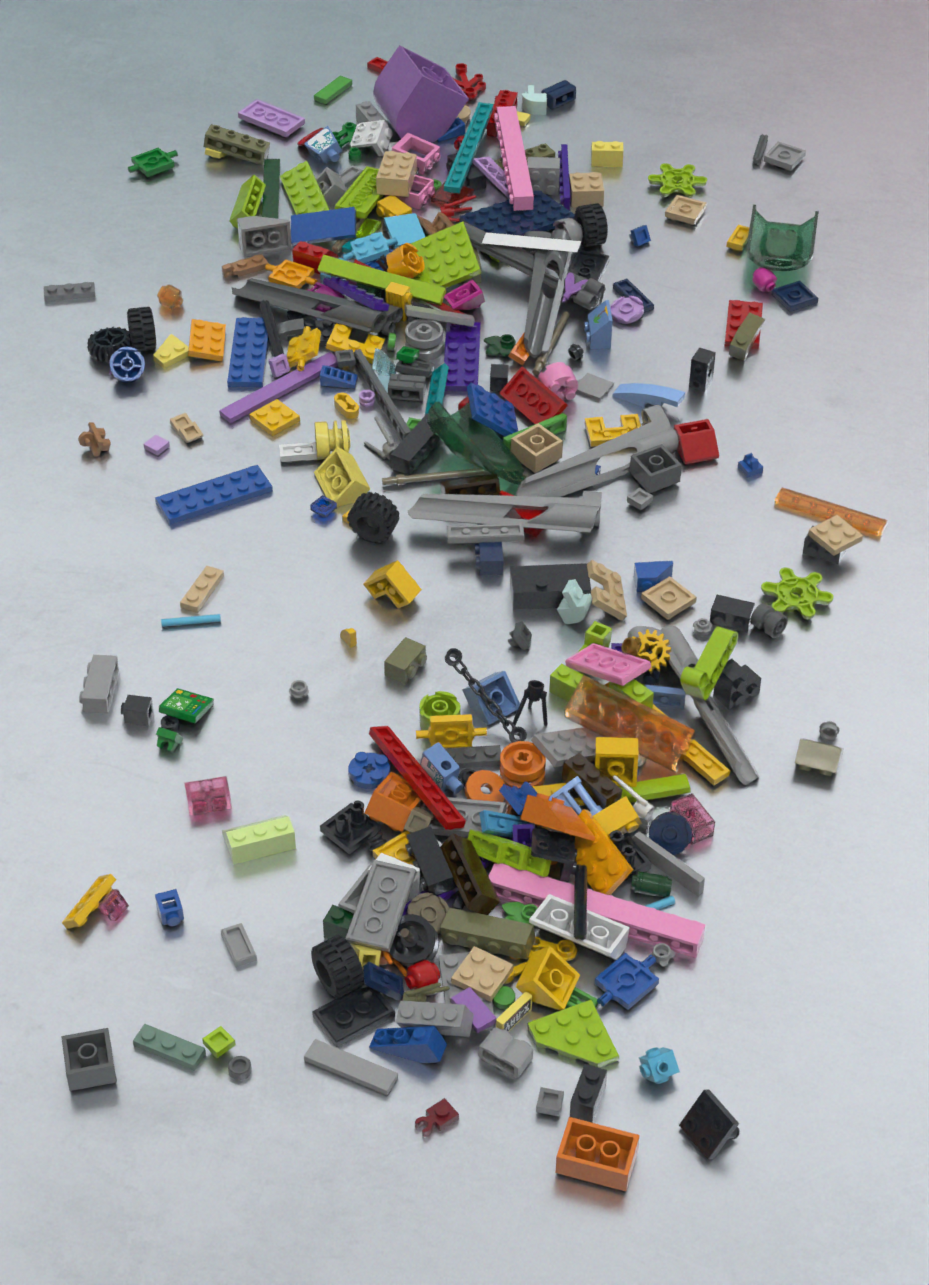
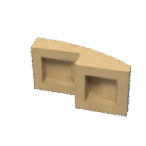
M187 413L170 418L171 426L186 443L203 437V433L196 422H192Z

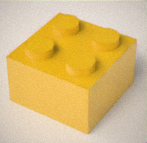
M596 737L595 767L617 786L622 787L613 779L614 775L629 787H637L638 738Z

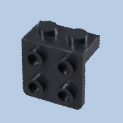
M533 828L530 854L533 857L560 862V881L569 882L570 875L575 874L577 862H575L577 856L575 836L549 831L544 828Z

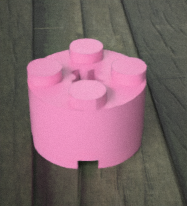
M556 362L548 365L544 373L541 371L538 380L562 400H572L575 398L578 381L569 365L567 366L563 362Z

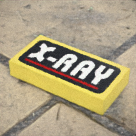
M524 992L496 1019V1028L509 1032L532 1010V995Z

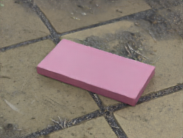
M595 643L565 660L566 666L571 669L622 686L651 668V663L648 660Z

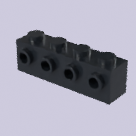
M426 414L390 454L391 469L408 475L417 469L423 459L427 458L430 451L435 449L438 442L446 436V420Z

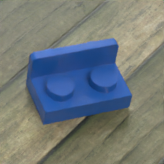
M526 781L520 789L516 786L510 787L503 784L499 790L520 816H522L527 795L537 796L536 790Z

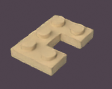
M591 560L587 563L588 576L604 587V590L595 586L591 590L592 604L622 621L627 617L621 576L617 572L609 570L603 564Z

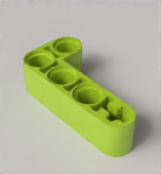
M717 626L695 667L684 668L680 682L687 695L703 700L708 699L737 644L738 633L736 631Z

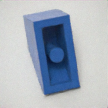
M673 561L634 563L633 577L636 592H645L666 578L672 577Z

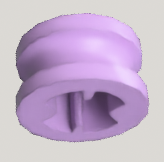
M371 390L361 391L359 393V403L366 407L372 406L375 403L374 392Z

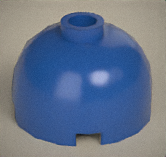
M121 347L110 358V371L120 382H134L144 373V357L135 348Z

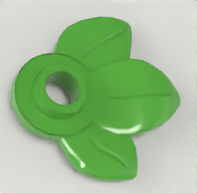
M509 902L502 905L503 911L508 915L504 919L531 924L529 919L538 909L536 905H524L521 902Z

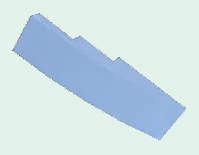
M629 383L620 384L614 391L613 397L645 407L647 403L660 406L666 403L678 407L685 398V392L654 384Z

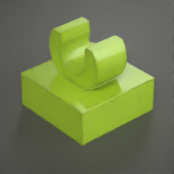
M222 1026L202 1038L203 1045L216 1058H219L236 1046L235 1039Z

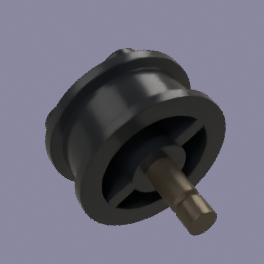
M415 914L404 915L401 917L389 953L403 966L408 968L422 960L431 962L438 952V934L434 927L422 916Z

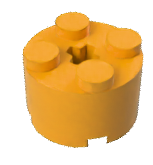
M405 243L386 255L387 272L412 279L424 270V260L422 256L419 257L416 253L418 250L415 246Z

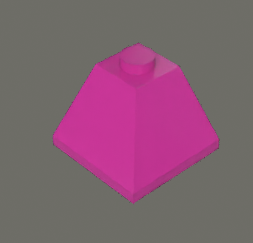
M473 280L444 296V299L453 309H476L485 302L482 290Z

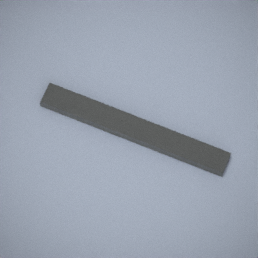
M361 349L355 350V366L369 389L374 392L375 399L398 437L403 441L411 432Z

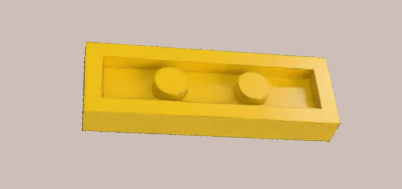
M112 874L99 876L61 923L67 929L79 928L84 925L90 912L97 909L102 897L112 890L111 886L116 881L115 877Z

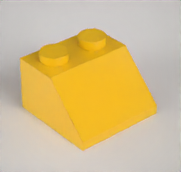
M548 946L532 952L515 987L521 993L528 992L532 995V1002L561 1011L565 1009L580 974L552 947Z

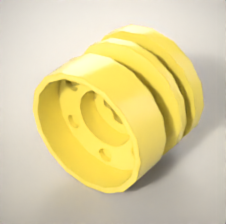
M341 420L340 429L337 427V421L333 422L332 429L328 428L327 421L314 423L317 460H325L336 447L349 453L351 448L350 432L346 420Z

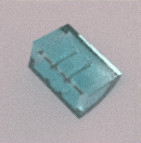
M375 348L372 370L378 375L390 376V374H396L393 360L382 350Z

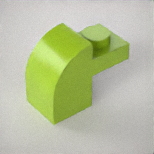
M594 621L585 632L584 645L579 651L592 643L609 648L612 628Z

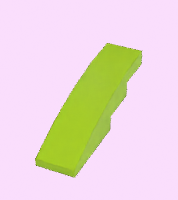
M474 829L469 830L468 840L472 841L478 856L497 864L504 863L518 870H527L542 877L548 876L552 860L533 857L530 854L531 847Z

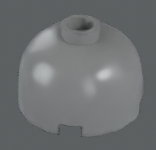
M564 218L554 222L553 226H555V229L567 232L572 241L582 242L583 227L576 220Z

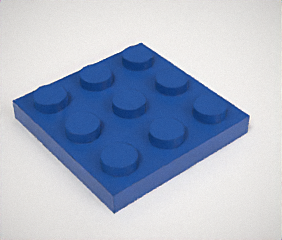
M471 382L467 386L472 419L505 437L518 432L512 403L500 399L495 393L486 391L480 385H475Z

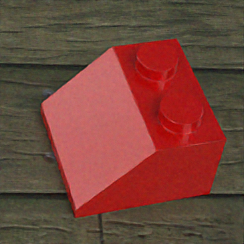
M300 241L292 249L293 262L314 268V273L320 274L318 267L323 255L338 259V255L334 252L307 242Z

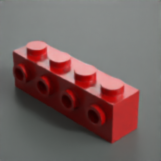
M500 90L498 96H495L494 109L486 127L487 136L497 137L494 113H497V107L516 106L517 108L518 92Z

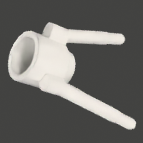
M614 775L613 779L637 799L633 808L639 818L648 820L653 814L655 807Z

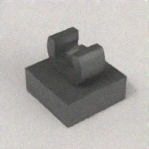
M352 349L335 351L337 365L340 370H343V367L349 366L351 370L356 365Z
M523 621L516 623L515 629L509 632L512 638L508 639V642L512 647L519 645L522 650L528 649L532 634Z

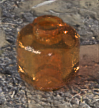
M170 284L162 286L157 294L159 303L170 310L180 307L184 300L182 298V291Z

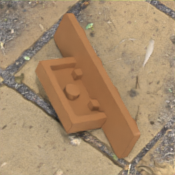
M438 212L432 223L427 219L417 216L421 227L426 230L425 232L428 235L454 225L441 212Z

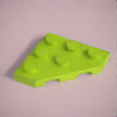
M592 1000L527 1023L529 1032L537 1047L555 1050L559 1055L573 1060L580 1059L598 1068L619 1061V1054Z

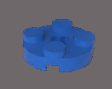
M358 752L348 766L349 778L354 781V785L362 789L377 788V785L381 784L390 773L388 758L377 753ZM367 769H372L370 773L366 772Z

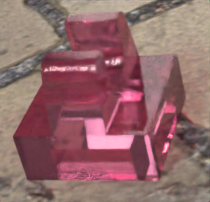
M112 889L98 906L101 913L106 915L110 921H116L129 907L118 889Z

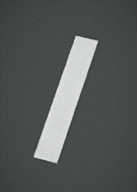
M486 233L482 243L578 252L581 241Z

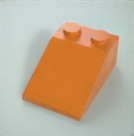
M390 772L373 791L364 813L369 815L374 821H381L387 824L394 831L403 832L412 809L416 806L419 807L422 800L403 777Z
M537 793L536 797L527 795L520 820L595 841L594 834L572 807L564 805L565 801L553 797L549 801L550 796Z

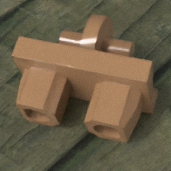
M89 422V431L82 432L78 437V441L81 446L90 447L94 456H100L101 451H109L111 442L109 439H105L104 428H96L94 422Z

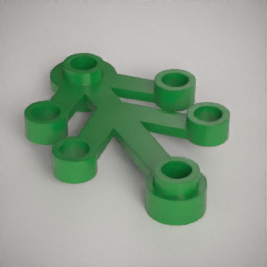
M347 122L342 126L341 131L332 132L340 148L348 142L349 144L351 143L356 124ZM350 146V151L348 152L349 160L359 161L361 159L359 148H352Z

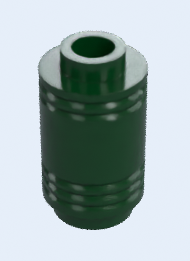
M638 871L637 875L632 876L631 888H635L634 893L663 898L670 896L672 879H669L668 876Z

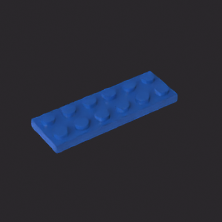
M263 317L236 318L227 380L228 387H263L269 341Z
M257 464L155 497V502L169 525L273 492V487Z

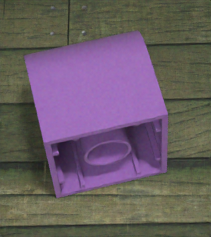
M400 45L378 76L373 90L377 106L401 139L407 133H410L431 143L441 138L447 132L469 100L446 68Z

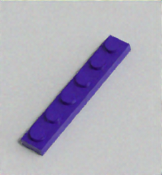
M561 144V151H558V158H560V204L570 210L568 145Z
M331 276V278L324 277V285L373 310L388 311L389 304L383 302V298L375 297V294L367 293L366 290L358 288L357 285L349 284V281L341 280V278Z

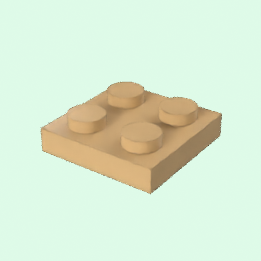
M676 195L666 209L665 217L695 225L705 211L707 203Z
M838 515L810 528L808 532L812 539L833 556L863 540V535Z
M672 577L666 578L641 595L643 601L667 620L692 606L697 600L694 594Z
M474 946L451 977V983L464 990L471 987L477 996L491 1002L513 972L514 965Z

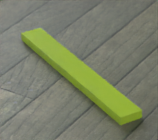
M323 255L318 267L320 273L385 290L390 282L409 286L412 298L440 306L447 291L444 287Z

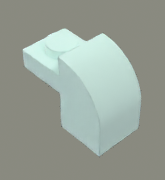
M528 85V91L522 93V109L529 114L546 115V93H534V85Z
M576 579L569 580L562 592L564 598L557 609L565 625L582 621L592 604L591 594H583Z

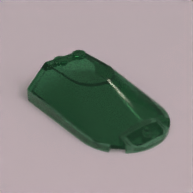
M753 204L746 248L749 259L756 265L773 271H793L808 265L813 258L819 211H815L814 217L801 225L770 222L756 210V205Z
M435 402L431 406L426 420L430 426L429 429L432 433L438 435L458 458L513 484L520 485L527 478L523 475L525 470L519 460L494 430L472 419L470 403H467L462 409L452 415L448 413L440 402Z

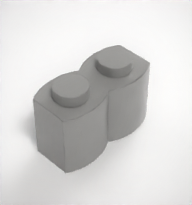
M493 1028L479 1046L478 1056L486 1063L498 1067L504 1073L518 1079L532 1061L533 1049L528 1042L514 1039L507 1030Z

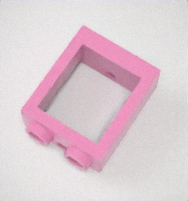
M407 133L392 147V151L406 153L412 149L426 155L424 158L417 156L418 173L422 175L430 170L441 157L440 146L410 133Z
M415 175L411 190L420 193L410 192L409 197H395L409 207L419 210L434 195V180Z

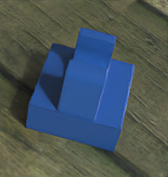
M647 225L630 230L631 234H629V237L634 242V246H640L651 241Z
M752 453L746 454L744 459L738 462V468L747 478L763 473V466Z

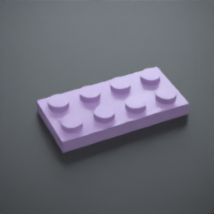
M258 99L238 112V118L284 137L289 136L305 124V118Z

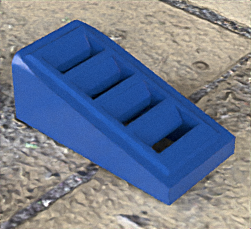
M459 117L456 118L447 132L441 138H438L437 141L441 142L464 135L465 123Z
M322 365L320 386L355 388L358 375Z

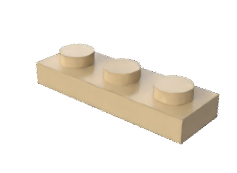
M206 566L180 601V608L198 613L223 579L224 570Z

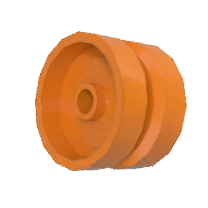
M517 741L510 743L502 750L500 754V777L505 785L510 787L516 786L520 789L525 781L530 783L531 786H541L544 784L546 757L534 743Z

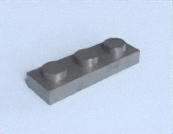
M94 282L44 286L45 302L96 297Z

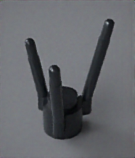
M537 680L528 682V687L524 690L523 698L512 722L515 726L527 698L529 699L528 707H532L533 702L541 699L544 726L548 725L547 692L543 691L544 684Z

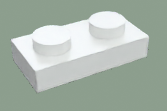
M316 442L279 445L281 462L317 459Z

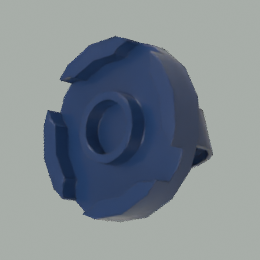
M665 812L653 819L649 827V838L672 855L682 853L691 842L692 829L689 821L683 815L676 812Z

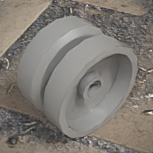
M417 319L406 326V347L418 349L419 357L426 361L434 360L442 354L443 328L440 323L429 319Z

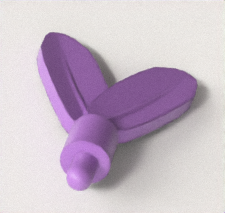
M568 273L565 279V293L562 296V302L568 301L571 295L578 293L581 290V286L585 285L588 280H582L574 284L573 273Z

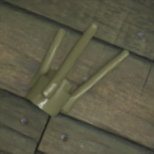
M435 983L416 990L406 991L403 994V1001L426 1002L427 995L447 991L450 987H440L441 983Z

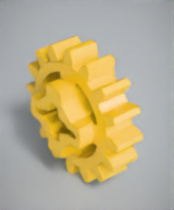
M646 629V634L644 635L639 631L638 638L641 639V647L636 657L650 661V674L653 673L655 668L659 672L660 665L666 667L665 660L671 659L670 655L667 654L672 652L671 647H667L670 644L669 640H664L663 633L658 636L657 630L650 634L649 630ZM650 649L652 653L649 654L648 652H646V650Z

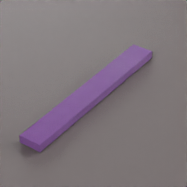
M328 352L307 363L304 366V371L296 369L219 410L220 416L230 424L319 377L322 365L336 368L338 365L335 355Z

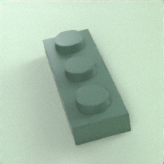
M147 1024L142 1026L133 1040L134 1047L195 1071L206 1054L204 1047Z

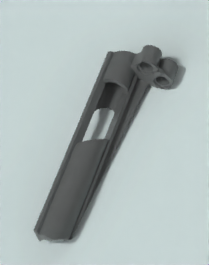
M464 222L473 247L532 277L535 259L533 253L515 246L483 244L482 241L487 232ZM548 263L546 267L555 271L559 276V266H553ZM545 272L542 283L556 289L558 278ZM573 273L575 279L574 284L582 280H588L582 276ZM590 278L585 285L581 286V290L571 295V297L574 298V303L589 310L602 304L606 290L605 284Z
M556 229L552 233L528 231L524 234V236L571 240L569 234L560 229ZM522 247V249L535 255L524 345L528 354L533 358H537L543 353L548 352L572 252ZM548 263L553 266H559L560 271L555 295L552 299L547 298L542 292V282Z
M253 278L248 279L247 283L240 289L232 287L233 295L259 302L268 300L270 305L387 336L390 333H394L395 323L400 322L403 316V309L401 307L390 304L388 311L373 310L357 301ZM320 304L334 307V309L327 312L314 310Z

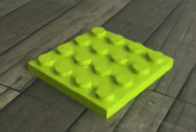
M464 222L410 243L417 248L418 252L416 253L419 257L422 256L425 264L424 270L412 278L414 280L448 288L482 274Z

